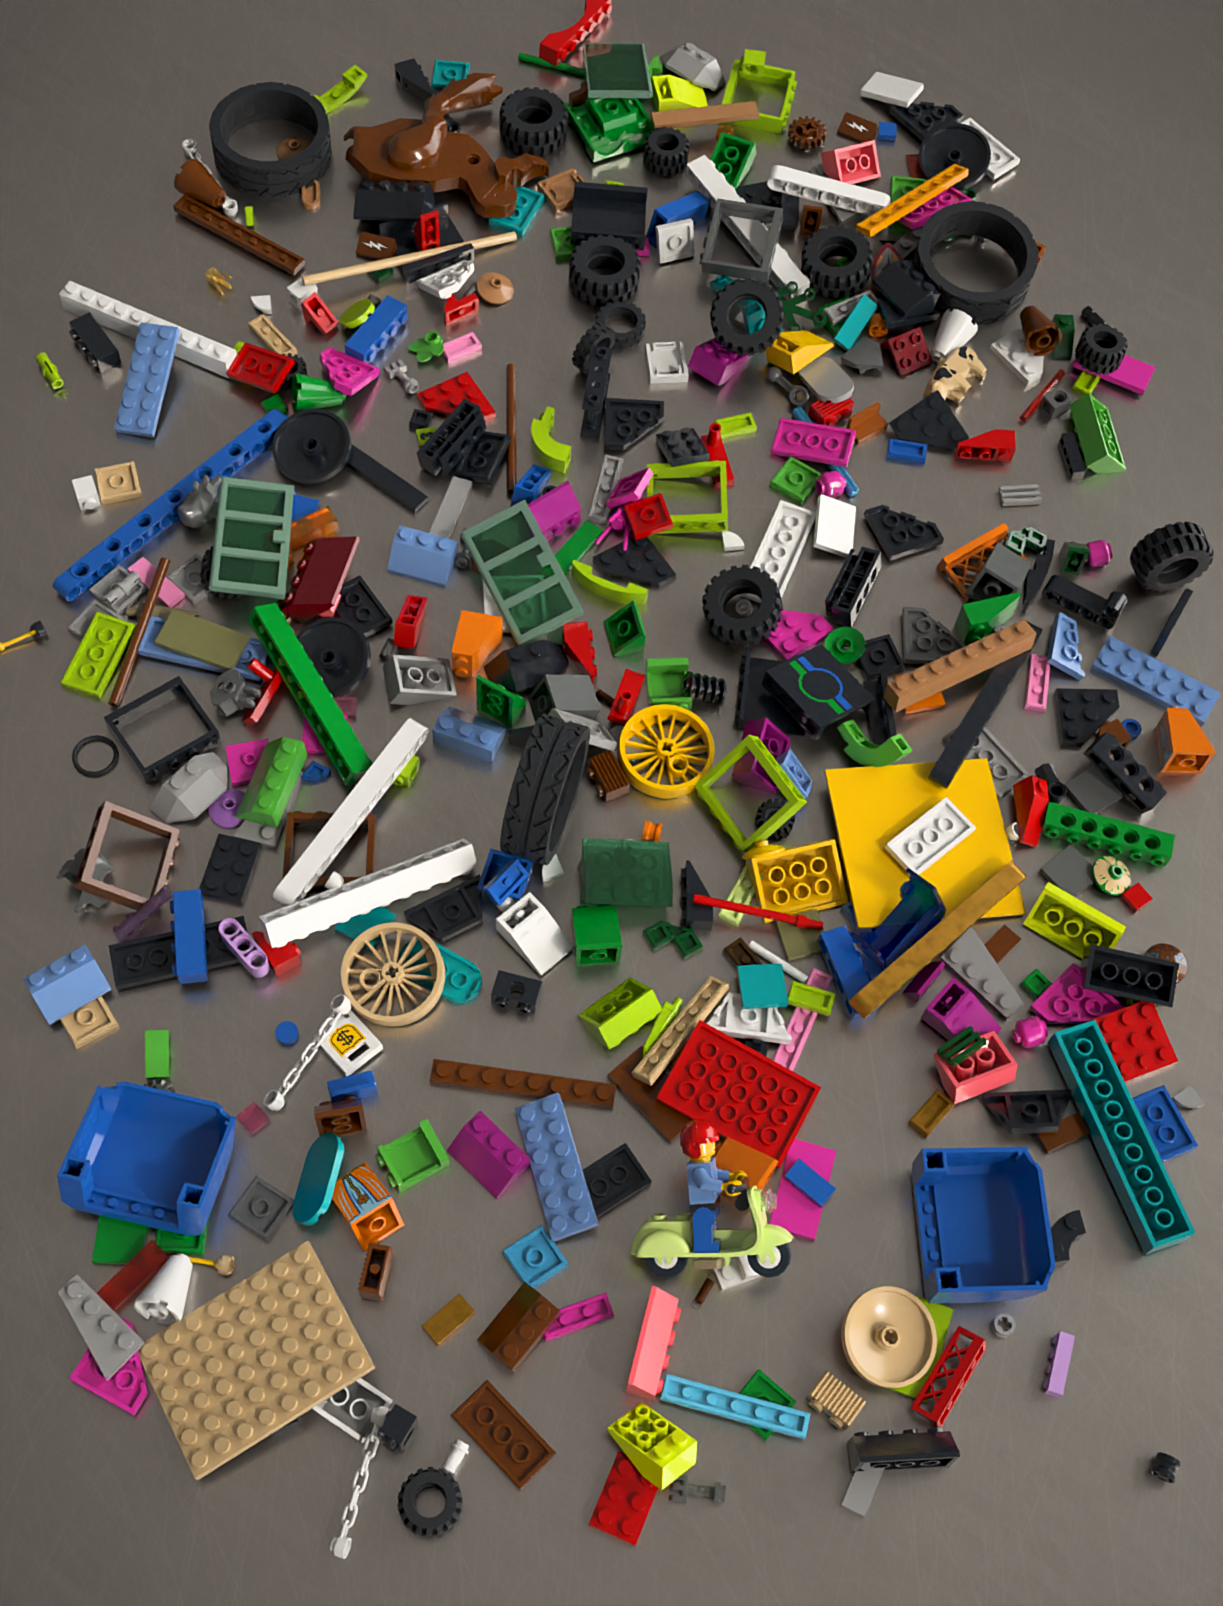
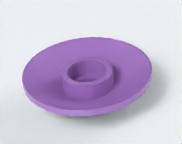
M227 789L209 806L211 820L219 827L226 829L240 827L244 820L236 818V813L245 793L237 789ZM227 804H233L232 807H226Z

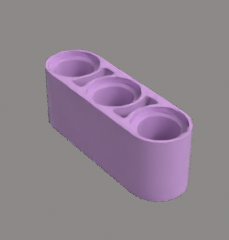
M224 919L219 925V932L223 943L252 976L257 978L264 977L269 972L266 954L235 919ZM228 930H236L233 934H225ZM243 945L249 946L247 950H239ZM257 961L263 962L259 967L253 966Z

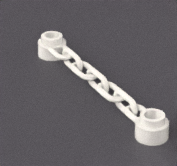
M193 139L184 140L182 143L183 152L190 156L191 159H196L202 163L197 142ZM203 164L204 167L208 170V172L212 174L209 167L206 164ZM226 196L227 200L222 205L223 212L229 217L235 216L238 212L237 202Z
M338 994L332 999L330 1007L333 1012L323 1022L317 1035L307 1045L294 1068L286 1075L278 1090H270L265 1095L263 1104L270 1110L278 1111L284 1106L285 1094L295 1084L301 1071L311 1061L324 1038L334 1028L335 1022L341 1014L345 1015L350 1011V1000L344 994ZM328 1023L331 1026L329 1027L327 1032H325L323 1029ZM309 1049L313 1050L309 1057L305 1056ZM292 1074L295 1076L291 1083L287 1082Z
M383 1406L375 1407L372 1412L371 1423H374L372 1433L366 1438L362 1450L364 1459L361 1468L355 1473L351 1486L353 1494L350 1502L346 1504L341 1517L342 1529L340 1536H335L330 1546V1552L334 1553L336 1557L345 1559L350 1551L352 1539L346 1535L348 1529L355 1522L358 1512L356 1503L359 1493H362L365 1489L369 1476L367 1470L369 1461L376 1454L379 1444L378 1432L391 1412L390 1408ZM369 1440L371 1442L375 1441L372 1454L371 1451L366 1452ZM359 1473L360 1476L365 1475L361 1488L360 1485H356ZM348 1508L350 1511L354 1510L351 1522L345 1520Z

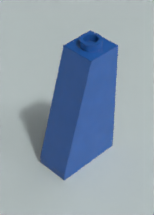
M697 191L656 208L646 234V238H649V243L657 249L656 226L690 218L693 221V225L706 217L711 201Z

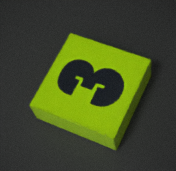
M435 427L416 429L419 449L436 431Z

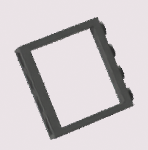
M717 199L716 206H713L711 211L712 221H709L707 226V233L709 234L708 237L704 238L703 242L705 250L704 253L700 254L699 264L702 265V272L741 279L751 277V280L760 279L762 282L768 283L783 222V208ZM722 215L772 222L761 268L711 260Z

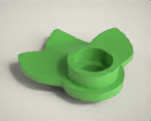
M431 331L425 334L424 338L415 340L408 347V350L417 352L418 362H426L432 356L438 357L443 353V340L438 332Z

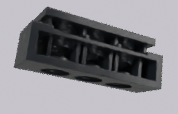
M465 398L417 451L421 468L434 475H437L441 469L445 475L452 470L487 429L480 406Z
M861 547L858 555H855V549L850 550L825 600L826 615L830 616L832 613L833 623L852 628L882 567L881 551Z

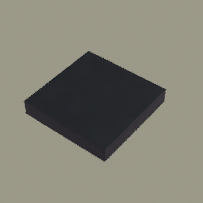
M890 634L866 640L865 650L862 656L856 660L866 681L878 679L880 672H886L888 676L905 670V665Z

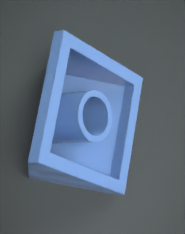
M789 748L776 761L806 799L814 782Z

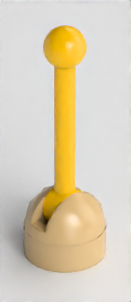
M221 1255L215 1261L189 1257L190 1262L214 1266L215 1270L221 1275L230 1276L233 1271V1256Z

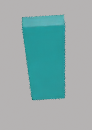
M863 294L832 340L848 351L878 305Z

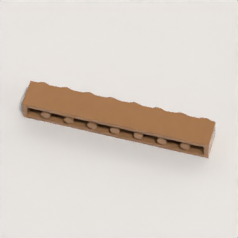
M1023 619L887 682L884 699L896 713L1032 649L1037 633Z

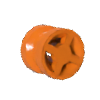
M880 314L872 315L868 321L870 326L869 334L874 338L883 337L888 332V329L884 326L886 320L882 319Z
M646 820L641 841L646 842L649 840L653 841L654 844H659L663 824H652Z

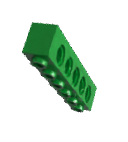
M1048 802L1041 829V834H1045L1050 838H1060L1067 840L1069 843L1083 844L1091 849H1102L1114 855L1120 854L1128 856L1133 860L1151 862V864L1156 866L1167 865L1172 857L1175 839L1174 834Z

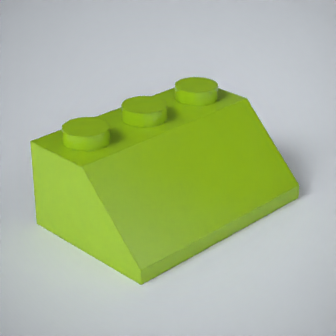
M629 977L577 1016L598 1043L611 1049L618 1046L630 1034L637 1032L643 1024L653 1020L663 1009L652 988Z

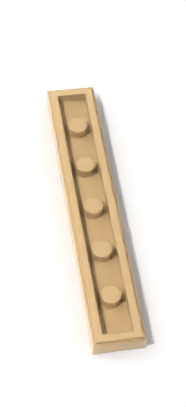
M710 976L632 1071L633 1078L652 1086L689 1040L699 1020L704 1021L730 989L729 984Z

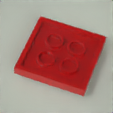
M1142 1001L1092 1019L1096 1020L1124 1082L1178 1062L1154 1004Z

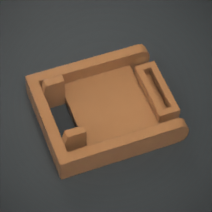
M574 168L537 183L538 191L545 195V200L555 213L573 206L575 181L585 182L579 173L576 174L577 172ZM549 192H552L555 195V199Z

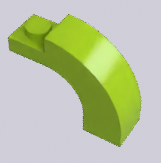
M547 406L545 412L540 414L539 420L533 418L531 425L532 450L542 464L552 470L565 473L571 459V446L558 443L549 436L548 433L554 422L555 408Z

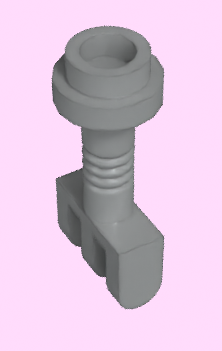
M401 359L397 360L396 364L394 362L391 363L390 368L388 366L383 367L385 374L390 379L397 376L404 383L403 388L407 393L414 394L418 391V381L414 378L409 379L404 373L407 371V368Z

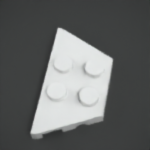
M729 992L707 1023L730 1037L791 1044L792 1037L786 1031L785 1022L777 1010L778 1007L742 1009L741 995L738 993Z

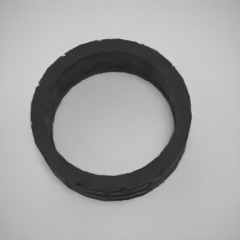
M277 82L251 84L230 93L217 104L212 112L209 123L214 160L221 177L228 184H232V187L243 193L267 198L294 195L300 193L301 188L304 186L307 189L314 185L315 180L319 181L325 175L332 157L329 120L322 103L316 97L311 96V93L300 87ZM266 119H282L295 122L310 130L315 136L313 142L302 152L287 159L277 161L249 159L236 153L227 145L231 137L238 130L253 122Z
M968 201L944 207L929 218L922 228L912 262L913 266L940 293L934 307L935 310L940 312V316L943 317V314L948 309L950 312L953 309H958L972 318L971 322L973 325L975 323L983 325L1005 319L1018 309L1024 301L1037 268L1038 248L1027 225L1018 217H1015L1013 213L990 203ZM957 235H973L986 238L998 244L1009 254L1016 266L1018 279L1006 288L993 292H973L959 288L946 280L935 268L930 257V249L943 239Z
M546 714L539 717L525 745L508 797L500 837V850L502 852L521 858L525 856L528 860L548 865L553 859L566 829L580 785L589 747V727L570 721L566 723L563 719Z

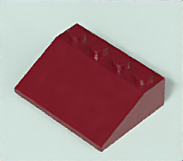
M357 536L326 537L308 542L303 549V558L297 564V573L290 581L291 588L285 595V599H283L282 611L303 623L335 606L360 538Z

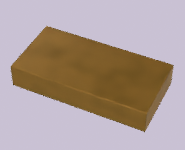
M937 1089L909 1120L908 1124L926 1138L955 1104Z
M459 1293L426 1321L422 1328L438 1346L475 1314V1310Z

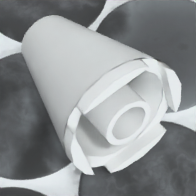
M948 309L943 314L931 350L932 359L938 363L941 358L946 359L955 349L964 346L976 334L978 330L977 324L973 325L971 322L972 318L965 312L958 309H953L950 312Z
M184 1254L170 1256L136 1299L134 1308L140 1315L146 1319H149L150 1316L157 1318L156 1323L164 1326H170L176 1321H181L193 1267L188 1256Z

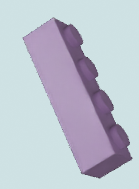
M1061 1331L1054 1335L1052 1342L1054 1349L1051 1350L1049 1356L1051 1363L1048 1364L1046 1370L1048 1377L1044 1380L1043 1384L1045 1394L1057 1398L1063 1395L1075 1339L1073 1335Z

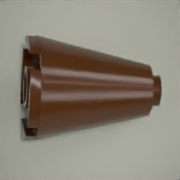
M191 159L180 167L183 170L180 174H176L174 180L175 189L179 193L213 207H219L225 203V191L200 161Z
M1027 306L1021 311L1020 320L1027 352L1037 357L1053 352L1055 350L1054 347L1057 343L1060 344L1062 340L1060 328L1035 306Z

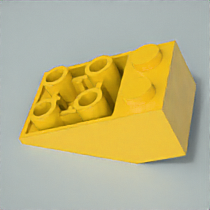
M807 330L780 332V336L774 341V344L765 349L768 362L794 375L832 348L834 344Z

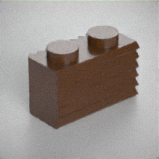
M611 750L588 759L587 775L589 779L595 781L596 792L599 797L603 796L605 802L629 793L630 784Z
M375 1243L368 1244L366 1258L364 1259L365 1263L363 1264L364 1268H362L363 1272L361 1273L362 1277L360 1278L361 1282H359L360 1287H358L361 1298L383 1301L393 1258L392 1247Z

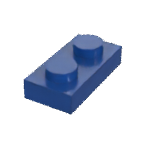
M512 858L483 889L494 904L500 906L529 874L518 859Z

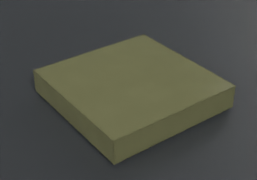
M817 909L798 913L807 916L808 919L821 921ZM774 921L787 961L822 953L817 939L820 933L825 932L824 928L822 930L808 927L802 929L795 927L794 924Z

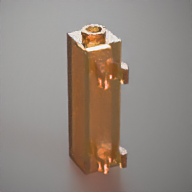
M329 506L291 522L288 566L294 564L292 553L304 548L308 542L318 538L337 537L336 533L339 532L338 520ZM274 530L262 535L264 540L262 548L264 552L280 553L281 543L273 542Z

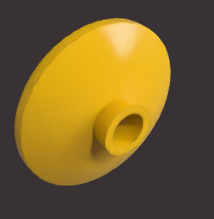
M768 840L755 842L754 848L742 855V859L776 854L784 851L785 847L768 844Z

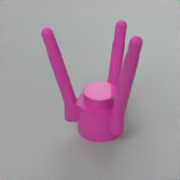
M618 508L608 519L610 524L598 537L595 544L598 545L612 528L616 530L625 528L623 551H626L631 526L625 511Z

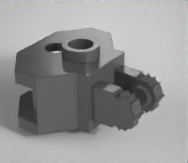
M229 669L219 675L210 691L213 706H217L219 714L223 716H229L237 710H243L244 707L254 709L255 702L249 699V697L260 698L261 691L247 686L242 675L235 669Z

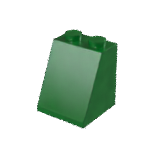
M601 904L598 907L580 905L572 908L571 923L575 966L620 963L622 940L616 906Z

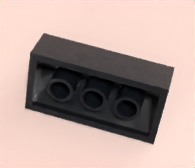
M364 180L356 189L353 218L358 220L417 222L419 215L429 213L435 205L432 185L422 181L408 183L406 181Z
M1091 944L1085 947L1081 964L1082 987L1087 990L1172 1008L1179 963Z
M942 1428L927 1429V1432L918 1433L917 1429L904 1430L903 1434H893V1431L886 1430L878 1432V1435L870 1436L869 1432H857L847 1442L851 1473L865 1471L860 1469L864 1463H870L871 1468H884V1471L950 1467L960 1457V1451L951 1432L942 1431Z

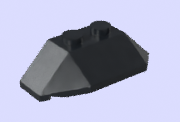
M540 640L503 650L484 666V671L489 681L504 686L507 691L520 693L534 689L545 674L562 675L565 668L569 665V661L562 645L547 640Z

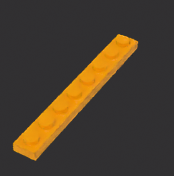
M953 164L857 224V232L859 231L867 237L874 236L944 190L960 182L968 176V169Z

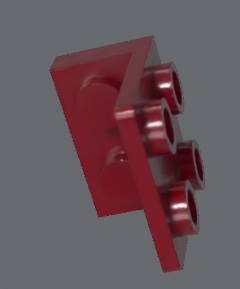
M920 327L879 343L881 351L887 348L889 352L891 351L900 376L933 363Z

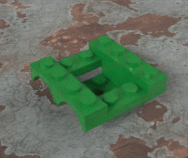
M628 83L624 84L622 90H632ZM590 98L585 104L578 107H571L567 102L564 103L567 107L568 122L570 126L574 125L586 144V151L593 162L644 147L646 136L649 135L650 131H655L652 120L637 98ZM596 118L603 128V134L593 119Z

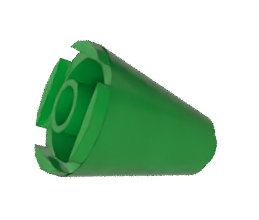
M294 373L295 376L292 378L291 396L295 403H292L294 413L306 409H321L341 405L342 401L346 400V395L334 389L331 382Z

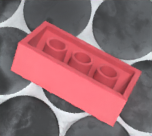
M655 1286L651 1287L625 1391L627 1394L653 1401L656 1394L661 1395L664 1380L660 1379L662 1369L667 1370L670 1355H666L668 1345H673L676 1333L671 1329L673 1321L678 1322L681 1308L677 1307L679 1299Z

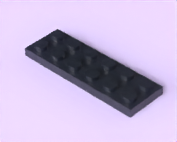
M244 916L232 918L247 932ZM222 921L205 924L207 970L240 962L221 939L219 925ZM228 930L225 934H233L236 930ZM171 932L108 945L116 989L176 977L173 976L172 963L176 962V955H172L171 942L175 941V934L172 935ZM243 945L239 950H247L249 946Z

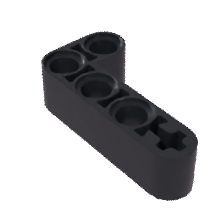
M1058 575L1051 576L1042 591V595L1046 600L1104 629H1112L1127 603V597L1121 592L1113 591L1108 599H1105Z

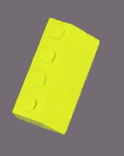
M1049 882L1023 925L1081 959L1083 958L1084 948L1091 944L1114 949L1126 928L1119 922Z

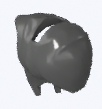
M204 475L202 484L194 481L193 491L188 493L185 500L178 507V515L184 525L197 529L217 516L218 502L214 500L217 495V489L222 482L221 476H216L210 481L209 477Z
M85 848L80 849L74 855V860H68L62 866L56 877L57 879L65 877L75 884ZM99 852L92 878L102 882L106 875L113 872V867L108 859ZM82 891L74 912H80L89 903L101 908L102 904L105 905L108 900Z

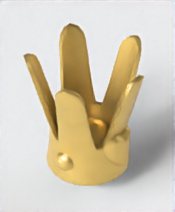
M214 267L206 271L205 279L215 286L221 294H223V291L217 282L229 289L232 287L231 284L223 279L225 277L232 279L231 276L220 273Z

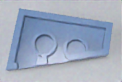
M1059 612L1054 617L1047 662L1074 678L1081 680L1085 677L1084 670H1081L1080 667L1082 655L1078 653L1077 648L1079 643L1077 624L1075 620Z

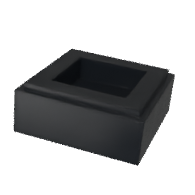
M414 409L409 422V428H430L433 413Z

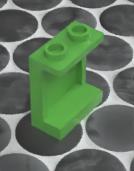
M688 657L647 659L645 670L649 707L667 704L691 711L692 697H687L686 691L681 695L682 680L689 667Z
M427 1119L419 1122L417 1129L383 1147L381 1144L376 1146L378 1153L375 1157L381 1168L383 1166L386 1167L389 1173L386 1177L391 1187L396 1186L399 1192L450 1165L449 1157Z

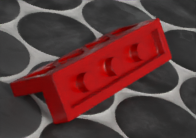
M961 1326L957 1327L911 1406V1411L929 1420L932 1428H941L986 1350L985 1339ZM961 1335L973 1340L968 1348L958 1349L957 1341ZM958 1356V1367L946 1370L945 1362L947 1358ZM946 1376L948 1384L945 1389L934 1391L933 1382L935 1379ZM934 1397L936 1405L931 1413L919 1407L923 1400Z

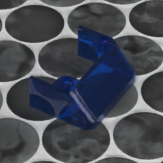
M910 868L906 869L910 880L904 882L900 888L902 900L874 932L869 929L862 931L859 935L854 932L850 934L856 946L882 971L934 928L946 913V908L936 887Z

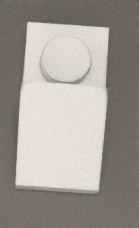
M747 1255L732 1259L728 1266L724 1264L719 1269H712L721 1291L760 1277L749 1265Z

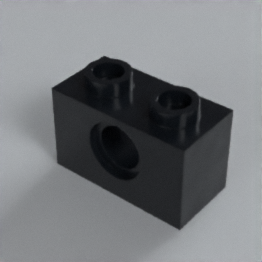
M498 970L491 993V1003H494L499 1008L505 1009L510 1007L516 1009L522 1014H535L542 991V981ZM513 991H519L522 995L519 997H513L511 993Z
M395 1404L379 1430L383 1446L392 1452H396L397 1449L404 1452L419 1426L417 1416Z

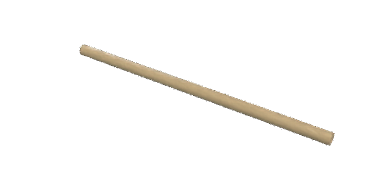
M515 231L334 269L302 276V282L304 286L410 264L469 243L473 245L474 250L516 241L517 236Z

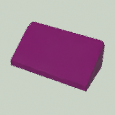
M931 961L920 970L903 994L913 1002H918L940 975L945 963L943 961Z

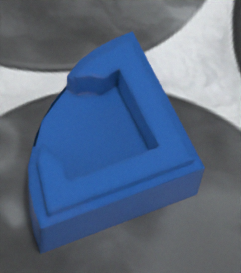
M312 760L301 776V779L309 783L320 782L330 776L331 769Z

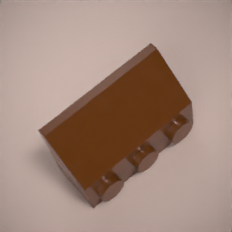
M524 1282L477 1340L515 1372L562 1313L543 1295Z

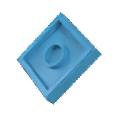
M540 1225L502 1251V1254L522 1284L526 1282L534 1289L569 1266V1263L543 1225Z

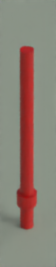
M694 894L692 902L794 924L797 928L804 929L808 927L822 930L823 928L822 921L808 919L805 915L797 914V916L699 894Z

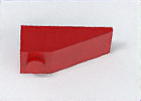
M437 210L419 215L414 228L415 244L419 251L440 247L439 213Z
M407 595L395 623V646H400L404 649L415 648L428 601L427 597Z
M1032 775L1013 784L1019 842L1036 847L1049 797L1047 781Z

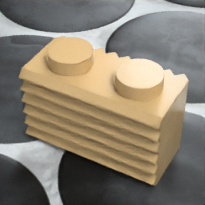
M828 1371L824 1372L806 1397L810 1400L808 1404L819 1413L821 1411L825 1412L830 1416L828 1420L839 1429L841 1427L847 1429L866 1403L865 1400Z

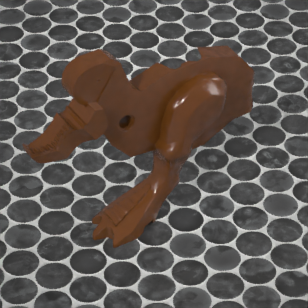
M472 73L468 74L466 79L457 81L453 78L441 92L425 101L424 108L426 112L423 114L422 119L400 118L373 127L354 126L344 135V141L354 139L353 145L346 151L345 160L366 180H388L390 182L408 180L412 183L428 181L431 183L434 193L459 188L466 192L476 213L484 218H507L513 215L517 204V191L514 187L521 188L527 181L538 176L545 175L549 177L550 169L549 164L544 159L527 153L515 159L501 157L494 163L486 150L468 134L447 132L445 115L493 104V98L503 92V87L492 84L495 80V74Z

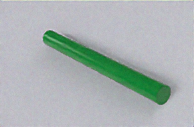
M521 52L518 55V60L586 76L585 69L564 63H559L555 66L536 56Z

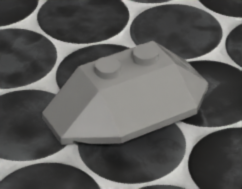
M687 42L660 56V60L666 68L695 85L710 88V90L716 92L726 84L717 60L710 56L709 53L697 48L694 44Z
M213 752L192 757L161 786L150 811L165 824L196 819L227 790L228 764Z

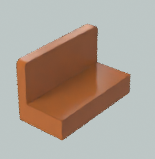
M879 402L849 418L846 429L856 430L854 440L856 445L887 429L888 423L879 414L881 407Z

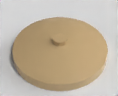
M892 1286L868 1290L851 1303L843 1319L841 1339L845 1356L854 1371L870 1384L882 1388L904 1387L919 1380L931 1366L937 1347L935 1324L926 1306L912 1293Z

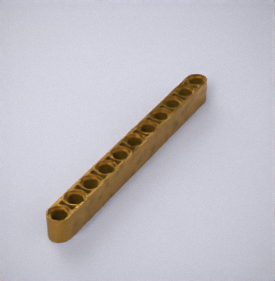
M1010 861L860 990L848 1003L863 1019L868 1017L1015 889L1027 875L1013 861Z

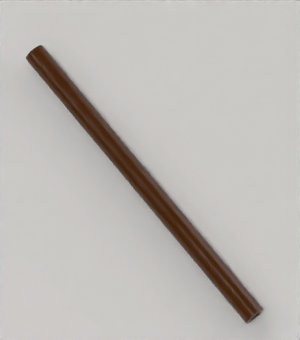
M508 364L506 366L507 434L511 436V442L507 448V494L513 495L514 486L517 484L516 366Z
M162 557L159 561L108 702L110 706L119 707L138 654L140 643L171 562L167 558Z

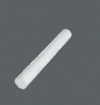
M753 940L750 942L749 948L772 964H782L784 972L803 984L806 982L809 976Z

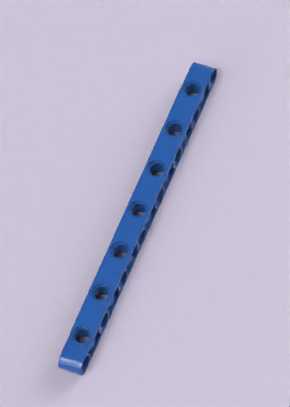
M278 409L271 410L76 561L55 579L53 588L67 601L75 600L117 565L123 563L179 519L178 507L185 500L188 493L193 491L194 481L202 484L204 475H207L210 481L216 476L231 478L272 445L277 429L288 417Z

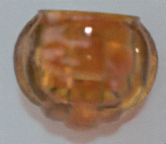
M720 125L715 137L718 142L722 132L734 136L735 130L731 125Z

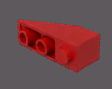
M995 429L959 442L954 457L1012 461L1016 450L1015 430Z
M588 622L567 623L562 628L564 651L582 675H589L593 684L594 677H597V665L592 663V659H595V649L590 646V642H593L592 629L588 630Z

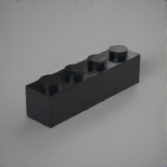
M1074 432L1062 433L1059 442L1071 480L1082 479L1086 473V466L1083 464V457L1080 454V447L1077 445V438Z

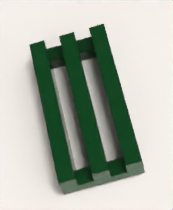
M969 1026L939 1047L937 1055L954 1068L985 1046L987 1039L981 1038L980 1033L974 1032V1028ZM973 1041H976L973 1045L964 1050L966 1046H968ZM961 1052L959 1055H957L956 1057H954L952 1060L950 1059V1058H951L953 1055H955L956 1053Z

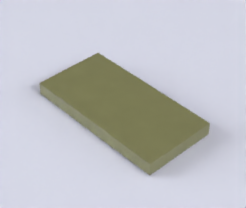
M173 609L155 640V646L228 671L229 669H235L250 641V636Z

